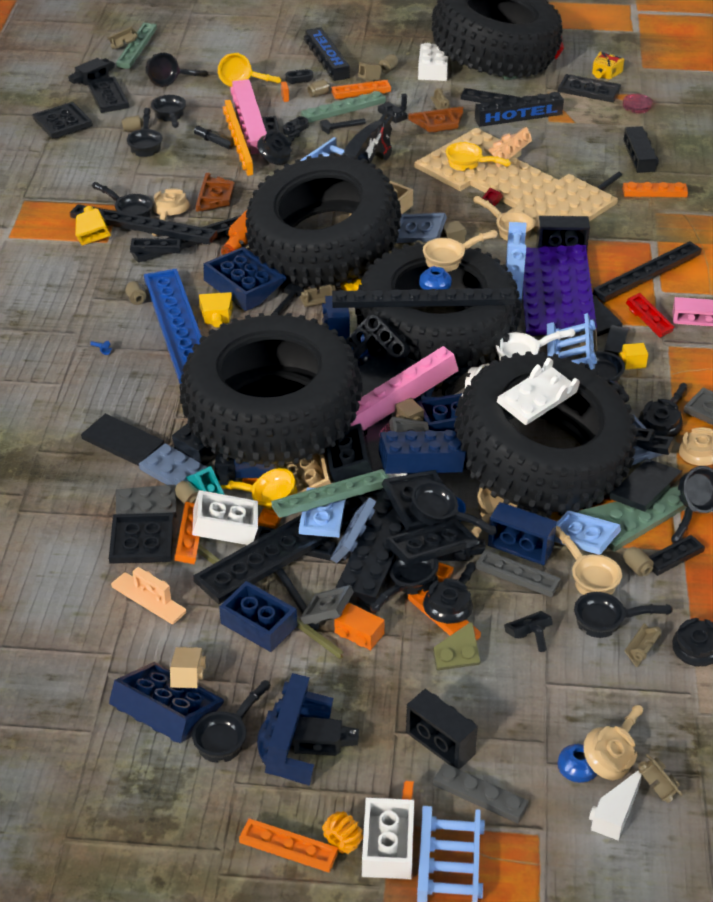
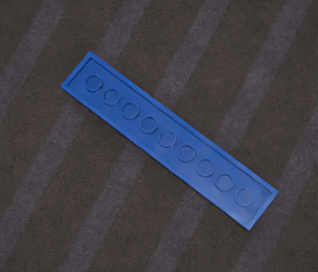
M176 268L144 274V281L179 384H181V375L184 374L182 370L187 362L188 354L193 353L192 347L195 344H200L199 340L202 336Z

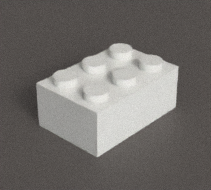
M421 44L418 80L447 81L448 56H445L444 52L440 51L439 47L435 44Z
M198 491L193 509L192 535L245 545L254 541L258 529V501Z
M366 798L362 877L411 879L414 800Z

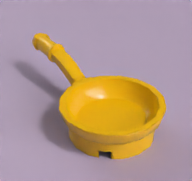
M240 53L225 55L218 65L220 80L232 87V81L246 80L251 76L266 81L281 82V78L278 76L275 77L252 71L249 60Z
M469 142L453 143L445 150L450 167L456 170L465 171L466 168L472 170L478 166L479 162H494L505 167L511 165L509 159H503L499 156L483 157L482 149Z
M284 468L272 469L264 473L253 485L234 482L233 480H230L228 485H220L222 489H237L251 492L253 500L258 501V505L273 510L271 501L297 494L294 475L291 471Z

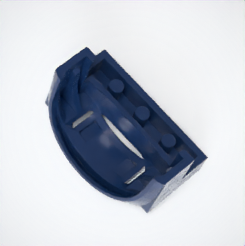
M292 673L290 681H285L282 699H279L278 703L275 702L273 711H268L266 720L259 730L257 748L262 762L266 765L265 773L310 786L314 764L287 758L299 718L330 719L334 698L308 692L310 677Z

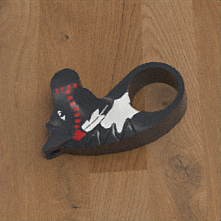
M384 113L378 121L363 128L348 143L343 154L350 158L353 155L357 156L358 160L364 158L368 161V164L372 162L374 156L387 160L392 153L390 136L393 130L391 127L393 116L387 118V114Z

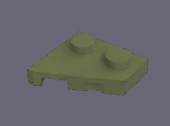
M468 623L433 648L436 670L480 664L473 623Z

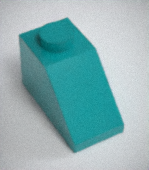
M211 466L187 476L188 481L198 490L225 495Z

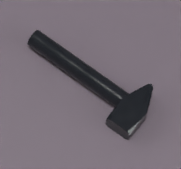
M365 118L330 123L328 120L320 121L322 131L330 134L331 129L366 124Z
M288 284L285 287V293L288 296L273 312H278V315H280L295 297L301 296V292H304V289L298 285Z

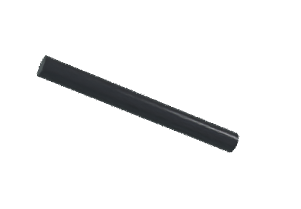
M617 172L597 188L600 190L605 189L619 179L622 173Z
M279 569L276 571V574L303 614L307 605L284 569ZM309 623L312 629L317 630L319 628L318 623Z

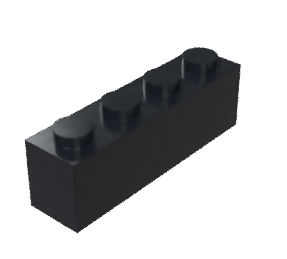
M643 126L625 127L623 141L636 172H655L656 166H658V157L651 146L647 132H645Z

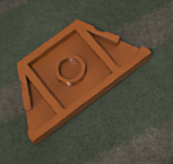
M463 107L409 113L408 119L428 132L457 129L463 115Z
M205 173L196 203V211L199 212L230 205L235 188L234 182L219 176L215 179L211 177L210 173Z

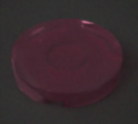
M630 94L624 97L623 107L626 110H632L633 113H645L652 108V100L646 95Z

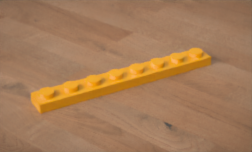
M225 100L223 114L225 115L226 123H228V128L231 130V137L233 138L234 146H236L237 154H239V160L242 162V169L246 171L247 176L253 175V161L231 100Z

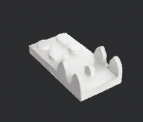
M547 358L542 369L537 364L529 378L498 396L497 403L523 424L527 425L577 393L580 381L577 378H574L572 382L552 367L553 360Z

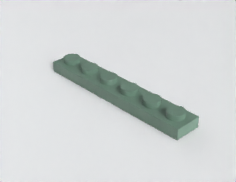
M143 23L137 31L138 38L130 42L116 61L117 67L123 69L131 68L157 30V24Z
M374 91L358 97L335 101L331 104L308 108L301 111V116L307 118L308 123L383 104L386 102V97L380 91Z
M383 469L273 500L271 501L272 508L279 518L288 517L298 512L308 511L309 509L325 506L353 496L363 495L370 491L380 490L383 488V480L389 478V476L385 474Z

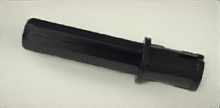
M199 125L194 129V134L203 137L206 141L209 140L229 150L234 145L232 141L213 133L211 129H205Z

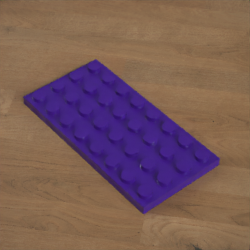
M586 245L527 247L522 290L526 334L530 336L547 335V324L554 322L556 329L585 323L584 314L588 313L590 320H594L597 331Z

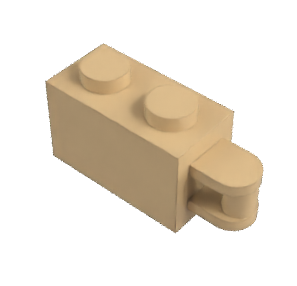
M175 648L170 666L171 687H198L199 680H203L204 669H206V656H202V648Z

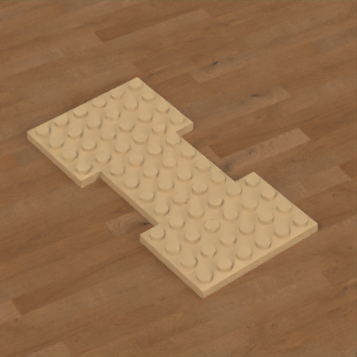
M478 128L467 132L415 162V168L458 191H462L471 185L484 193L489 188L501 192L503 197L500 201L513 207L508 212L517 211L529 214L535 221L533 230L536 232L539 216H588L590 222L618 202V198L573 175L568 174L558 180L518 160L517 158L521 156V150L509 159L511 165L508 167L504 165L497 167L494 162H479L476 168L472 170L466 168L465 171L450 167L445 150L453 143H473L482 149L483 157L492 156L488 149L493 146L494 142L500 139Z

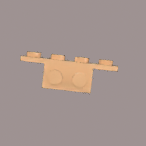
M527 127L521 129L517 134H505L501 137V140L494 142L493 146L488 150L492 156L510 159L532 141L531 134Z
M137 567L133 571V576L124 572L111 583L112 588L171 624H175L186 614V608L171 600L168 583L154 577L149 571H144Z

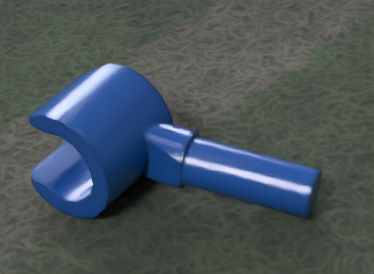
M91 341L90 343L92 346L99 347L104 355H108L112 351V348H109L111 345L109 341L104 343Z

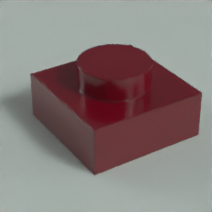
M489 188L482 199L496 206L503 195L501 192Z

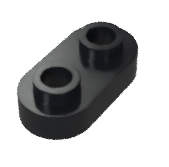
M309 69L289 71L285 74V80L289 84L307 83L313 80V71Z
M298 116L292 121L287 122L283 125V133L290 135L295 130L301 132L307 129L308 119L304 116Z

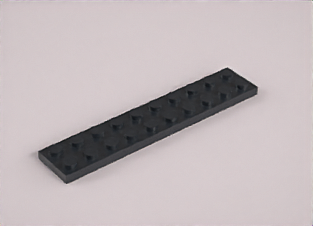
M357 495L346 499L340 534L345 532L355 512L368 499L364 495ZM301 515L193 575V582L217 604H221L245 581L254 585L334 537L299 534Z

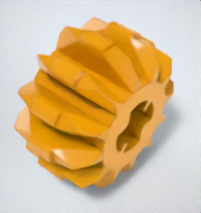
M337 811L330 815L322 826L323 835L328 839V843L338 847V851L341 854H349L363 840V830L358 826V822L353 819L352 815L348 816L345 811Z

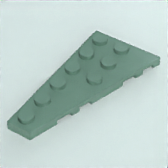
M678 486L669 488L646 512L616 501L579 510L577 513L620 524L621 531L608 545L615 552L687 507L681 502L679 498L681 493L678 490Z

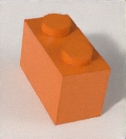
M351 603L345 606L340 617L334 619L336 634L369 650H372L384 635V619Z

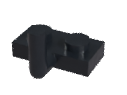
M405 93L401 94V106L399 107L391 102H385L378 106V112L382 115L386 113L387 118L393 116L392 121L394 123L407 119V113L404 112L407 109V94Z
M539 611L504 624L505 632L515 639L524 638L531 632L535 633L538 651L545 652L547 648L543 630L547 626L553 625L550 615Z

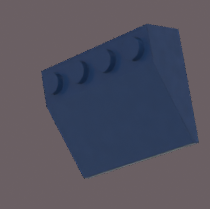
M245 247L203 263L204 281L220 293L232 292V302L244 311L259 306L286 280L285 275L280 274L275 268H269L267 263L261 264L259 257L254 256Z
M156 662L115 679L109 704L116 707L118 711L127 713L134 717L136 721L143 722L154 731L160 732L178 743L191 738L196 722L206 714L216 712L224 703V699L200 686L197 688L171 687L170 670Z

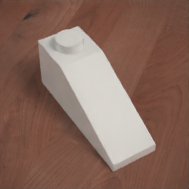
M639 770L604 795L597 807H592L589 819L593 821L592 831L619 841L640 787L642 775L639 773Z

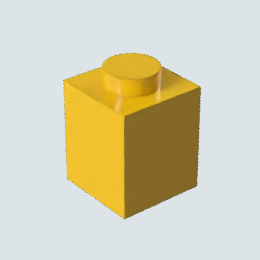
M644 343L623 344L619 357L624 361L625 370L646 368L648 352Z

